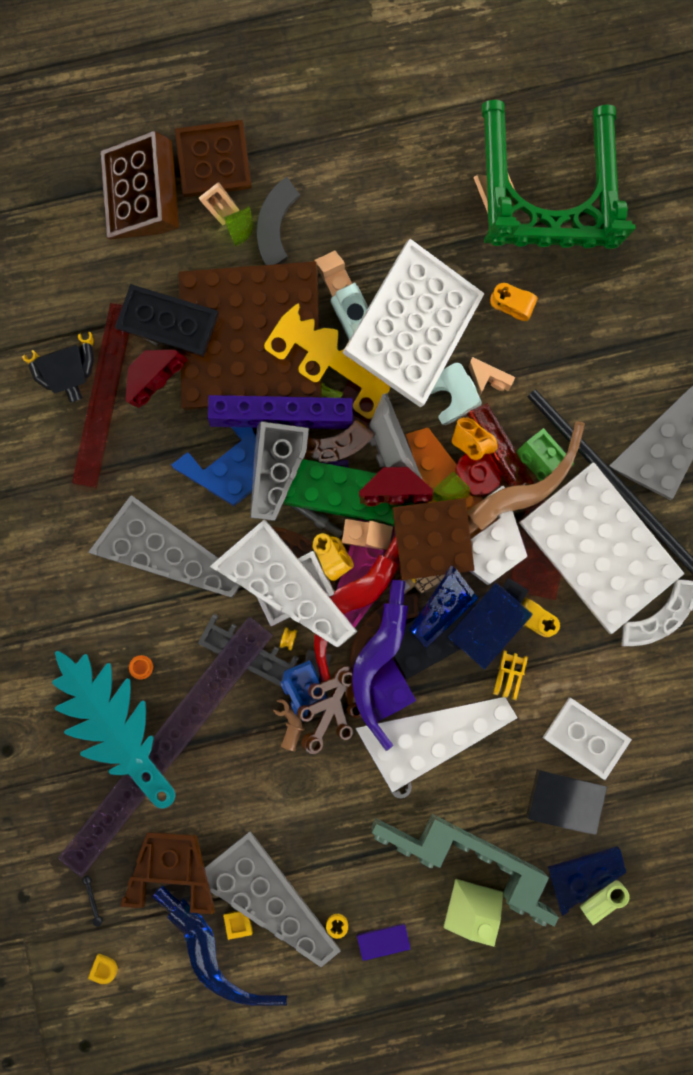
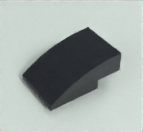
M537 769L526 818L596 835L607 786Z

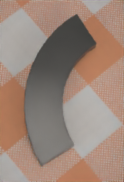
M285 177L272 189L259 213L257 241L265 265L282 264L288 260L280 239V227L287 210L300 198V194L288 177Z

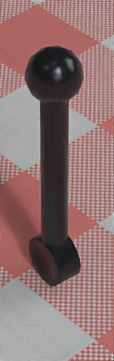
M87 875L82 878V883L86 885L94 915L93 925L99 927L103 923V918L98 914L90 884L92 879Z

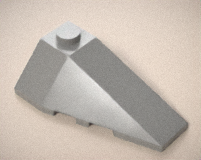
M261 422L257 426L250 518L275 521L288 489L295 478L298 467L305 456L309 428Z

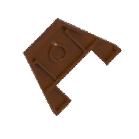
M148 832L139 852L133 876L129 879L126 895L122 898L121 907H145L146 882L191 885L190 912L215 913L197 835Z

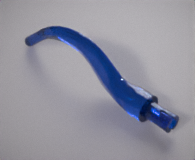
M163 885L160 886L152 898L169 912L167 918L183 933L192 968L198 979L209 990L227 1000L240 1004L287 1006V995H255L229 982L222 975L218 967L215 938L205 920L199 913L190 912V904L184 898L179 901Z

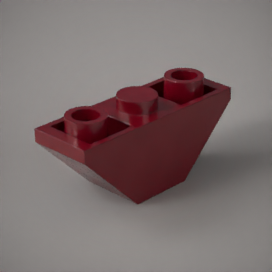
M145 350L128 367L125 400L137 408L147 404L150 397L158 389L164 387L167 380L174 373L182 369L183 364L188 360L186 356L176 350Z
M383 467L359 491L360 504L365 503L366 506H377L379 503H389L393 506L403 505L404 502H413L414 504L433 502V489L409 467Z

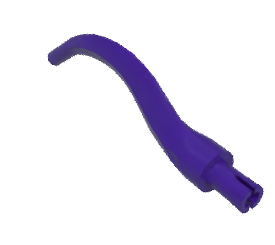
M391 580L389 604L384 603L381 627L361 650L353 670V692L358 710L367 727L385 751H388L394 745L375 720L371 706L370 689L374 675L397 653L404 636L408 606L403 605L405 581Z

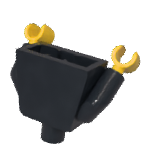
M90 332L87 340H83L81 333L78 334L80 344L78 343L43 356H39L34 350H31L33 357L30 360L24 354L22 358L28 364L34 381L46 390H52L54 394L65 390L69 403L82 399L83 397L78 385L87 382L94 362L92 346L94 339Z

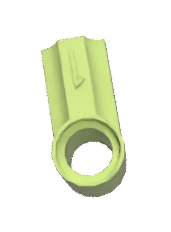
M610 880L604 885L602 890L579 907L592 925H595L615 909L625 907L630 899L629 893L620 881ZM621 889L622 893L619 898L612 899L610 897L613 890Z

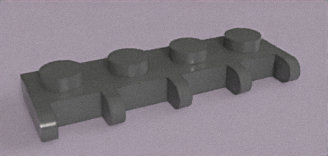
M213 614L198 644L281 686L284 671L295 667L299 657L294 656L291 663H288L276 657L280 649L278 646L275 645L270 654L255 646L258 636L253 635L250 643L235 636L234 632L237 625L232 624L229 631L214 625L218 615Z

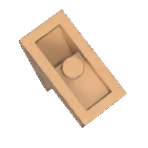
M336 251L314 260L317 262L318 270L332 297L335 296L338 290L352 284L345 270V263Z
M473 357L468 367L479 397L487 381L491 383L493 388L499 391H504V389L509 391L515 379L514 376Z
M345 519L342 544L387 550L391 542L393 527L370 520L368 523Z

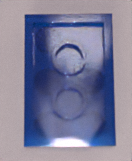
M495 583L448 638L483 669H486L533 614L500 585Z

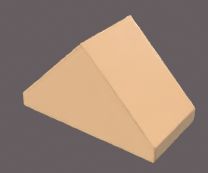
M219 182L199 197L200 201L222 226L241 212Z

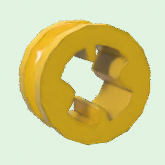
M285 627L280 648L286 646L288 650L292 651L297 630L290 631L288 627Z
M333 914L327 920L326 930L332 938H342L348 931V921L342 914ZM337 920V923L339 920L342 921V931L337 932L336 929V932L332 930V921Z

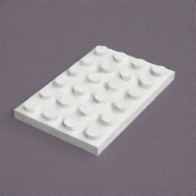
M409 239L342 353L421 407L426 403L484 293L413 240Z
M594 462L519 522L609 634L614 633L684 574Z

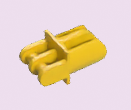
M503 651L498 667L499 672L493 692L494 695L499 694L504 673H507L502 697L507 698L509 696L515 675L516 679L511 699L517 700L522 676L525 675L527 656L522 658L518 657L516 653L511 655L507 654V651ZM505 661L511 662L510 669L503 668ZM515 663L521 665L520 672L514 671Z

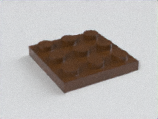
M243 120L175 129L184 198L203 195L218 182L226 192L252 189Z
M465 498L392 507L401 580L475 571Z

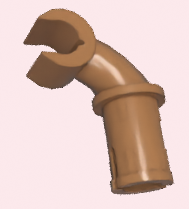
M287 699L277 700V702L284 704L285 710L275 709L273 711L276 715L285 716L288 719L286 723L288 728L281 747L290 751H296L301 731H304L305 728L302 727L301 720L294 713L290 701Z

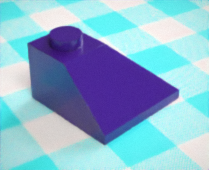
M391 658L376 672L371 682L370 698L376 722L416 701L405 679Z

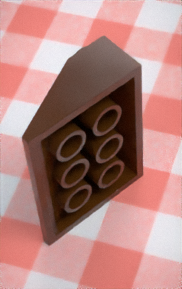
M153 131L102 150L101 165L107 239L158 235L178 229L179 220L172 140Z

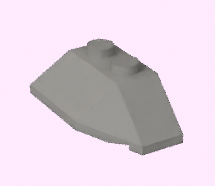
M383 394L369 425V429L376 434L371 439L370 444L371 446L375 445L379 454L375 455L380 468L409 467L422 479L388 394Z

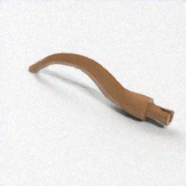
M575 422L568 452L556 469L544 480L536 484L504 488L488 496L467 512L469 515L470 534L478 527L483 530L504 512L533 506L550 495L565 478L573 464L585 423Z

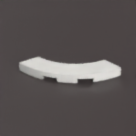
M677 579L674 582L668 601L656 614L642 621L624 623L621 646L650 644L670 635L680 627L693 609V581Z

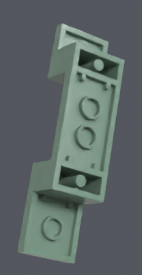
M431 814L419 840L375 818L371 826L375 840L385 845H388L389 842L396 845L397 851L408 857L411 856V853L418 856L419 862L429 868H433L434 865L439 868L441 867L452 842L455 843L456 847L465 852H469L470 849L474 850L479 859L491 864L492 860L497 862L501 870L511 875L503 891V896L507 900L506 903L510 905L509 908L521 915L524 912L529 913L533 917L532 920L546 927L548 923L555 927L559 917L551 907L538 901L549 879L540 868L434 814Z

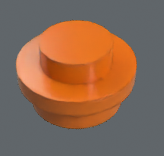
M136 656L129 664V672L136 679H146L153 672V663L147 656Z

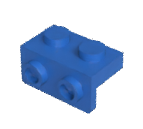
M311 661L285 670L283 681H281L284 693L286 695L289 694L292 699L291 706L296 715L300 706H308L328 698L326 691L320 699H314L308 694V688L311 684L321 683ZM318 687L314 689V695L318 694ZM308 710L303 712V717L308 715Z

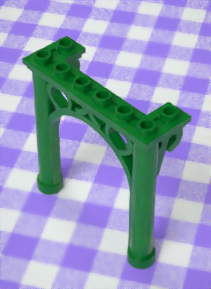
M489 100L481 105L485 128L489 227L484 243H492L493 246L514 244L515 246L522 247L528 244H537L538 247L560 245L562 248H569L574 245H580L583 248L605 246L606 249H614L619 247L635 230V224H632V221H626L627 203L626 201H619L614 123L617 116L615 106L601 105L593 110L596 185L592 196L575 208L554 211L542 209L528 203L514 190L509 181L507 171L505 104L500 100ZM598 196H600V211L592 206ZM522 210L530 217V223L520 224L519 221H516V217H513V213ZM585 212L593 216L595 225H582L578 219L579 215ZM572 217L571 224L573 228H561V225L568 223ZM537 218H539L538 222L544 223L548 228L534 227Z

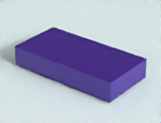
M405 923L357 934L363 961L411 950Z

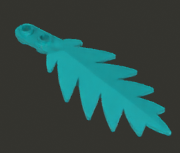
M56 651V660L63 676L53 680L52 684L63 692L75 696V698L57 705L55 710L71 717L89 719L66 729L64 733L78 739L104 741L81 751L80 755L98 762L119 764L111 768L109 773L113 775L129 774L156 807H169L175 800V790L148 758L153 746V736H149L142 744L146 725V702L144 700L139 703L126 722L131 694L130 679L127 678L110 700L112 691L111 663H107L93 681L91 663L87 654H84L76 664L64 653ZM144 772L150 774V781H145L143 779ZM159 792L166 794V800L159 799Z

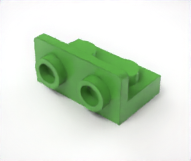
M544 428L516 451L522 462L528 466L539 481L549 476L566 455Z

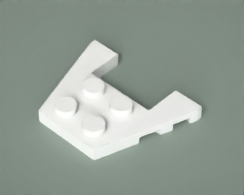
M501 486L499 489H497L496 491H494L492 494H494V493H496V492H498V491L504 489L505 487H504V486ZM513 511L500 514L497 517V521L471 539L475 571L469 572L487 585L527 557Z

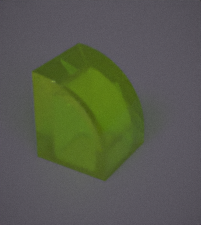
M250 207L224 217L234 245L237 246L245 242L253 230V218Z
M452 472L433 489V500L438 502L461 498L467 499L470 487Z

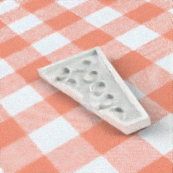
M266 520L259 523L210 566L336 647H340L357 632Z
M502 697L378 723L394 745L388 751H385L367 726L356 728L389 788L394 792L517 719V716L507 699Z

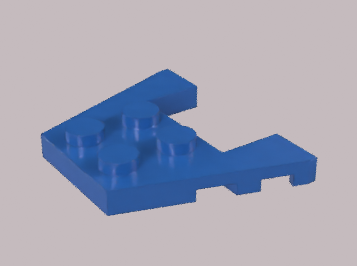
M230 427L241 441L205 470L199 466L189 452L172 464L173 469L208 489L209 492L230 505H237L252 493L256 442L252 427Z

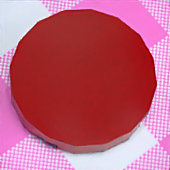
M486 453L478 460H473L465 454L458 460L455 467V478L459 487L465 493L476 497L487 496L498 488L500 484L502 469L492 454Z

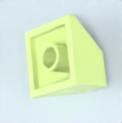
M455 879L444 928L469 940L494 947L501 921L503 891Z

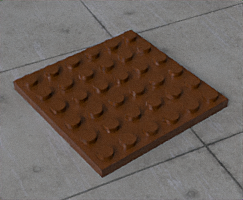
M316 261L179 272V299L219 312L204 357L180 350L181 354L188 359L181 369V399L184 410L208 408L209 395L322 398V380L312 382L299 372V366L307 355V350L294 343L284 359H278L264 347L265 342L281 317L298 303L300 320L314 319V331L320 329L318 266ZM277 337L272 340L271 347L275 352L280 353L286 349V342L282 338ZM309 361L305 365V370L309 375L315 376L320 372V366L316 361Z

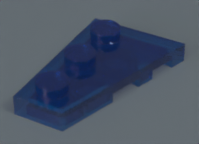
M452 565L410 628V631L426 648L479 599L458 570Z
M618 846L548 866L559 911L562 916L570 912L569 909L579 902L581 904L586 901L588 896L598 889L605 888L627 873L621 850Z

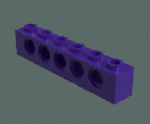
M209 395L208 421L210 427L257 428L261 422L309 429H348L352 425L353 398Z

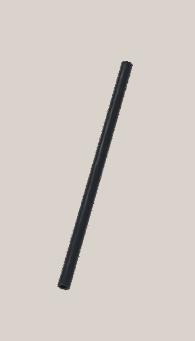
M536 389L527 396L529 400L570 442L573 428ZM581 438L578 452L589 464L593 462L639 518L693 574V557Z

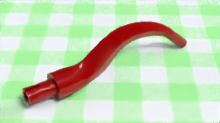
M396 535L384 556L378 555L366 575L339 588L334 592V595L330 596V599L343 615L352 610L370 605L388 587L400 566L396 563L399 559ZM315 634V657L321 682L331 679L326 661L328 641Z

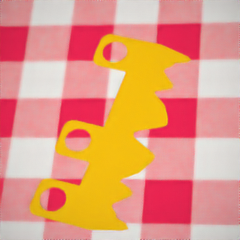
M299 303L293 306L281 317L265 342V349L278 359H284L294 343L298 344L308 351L299 366V372L312 382H318L328 366L332 367L362 388L353 403V409L367 419L373 418L382 395L388 394L390 386L343 354L344 349L338 351V330L323 328L314 331V319L301 321L298 314ZM277 337L282 338L286 342V349L280 353L275 352L271 347L272 340ZM309 361H316L320 366V372L315 376L309 375L305 370V365ZM364 397L370 398L374 403V407L370 412H364L360 409L359 402Z

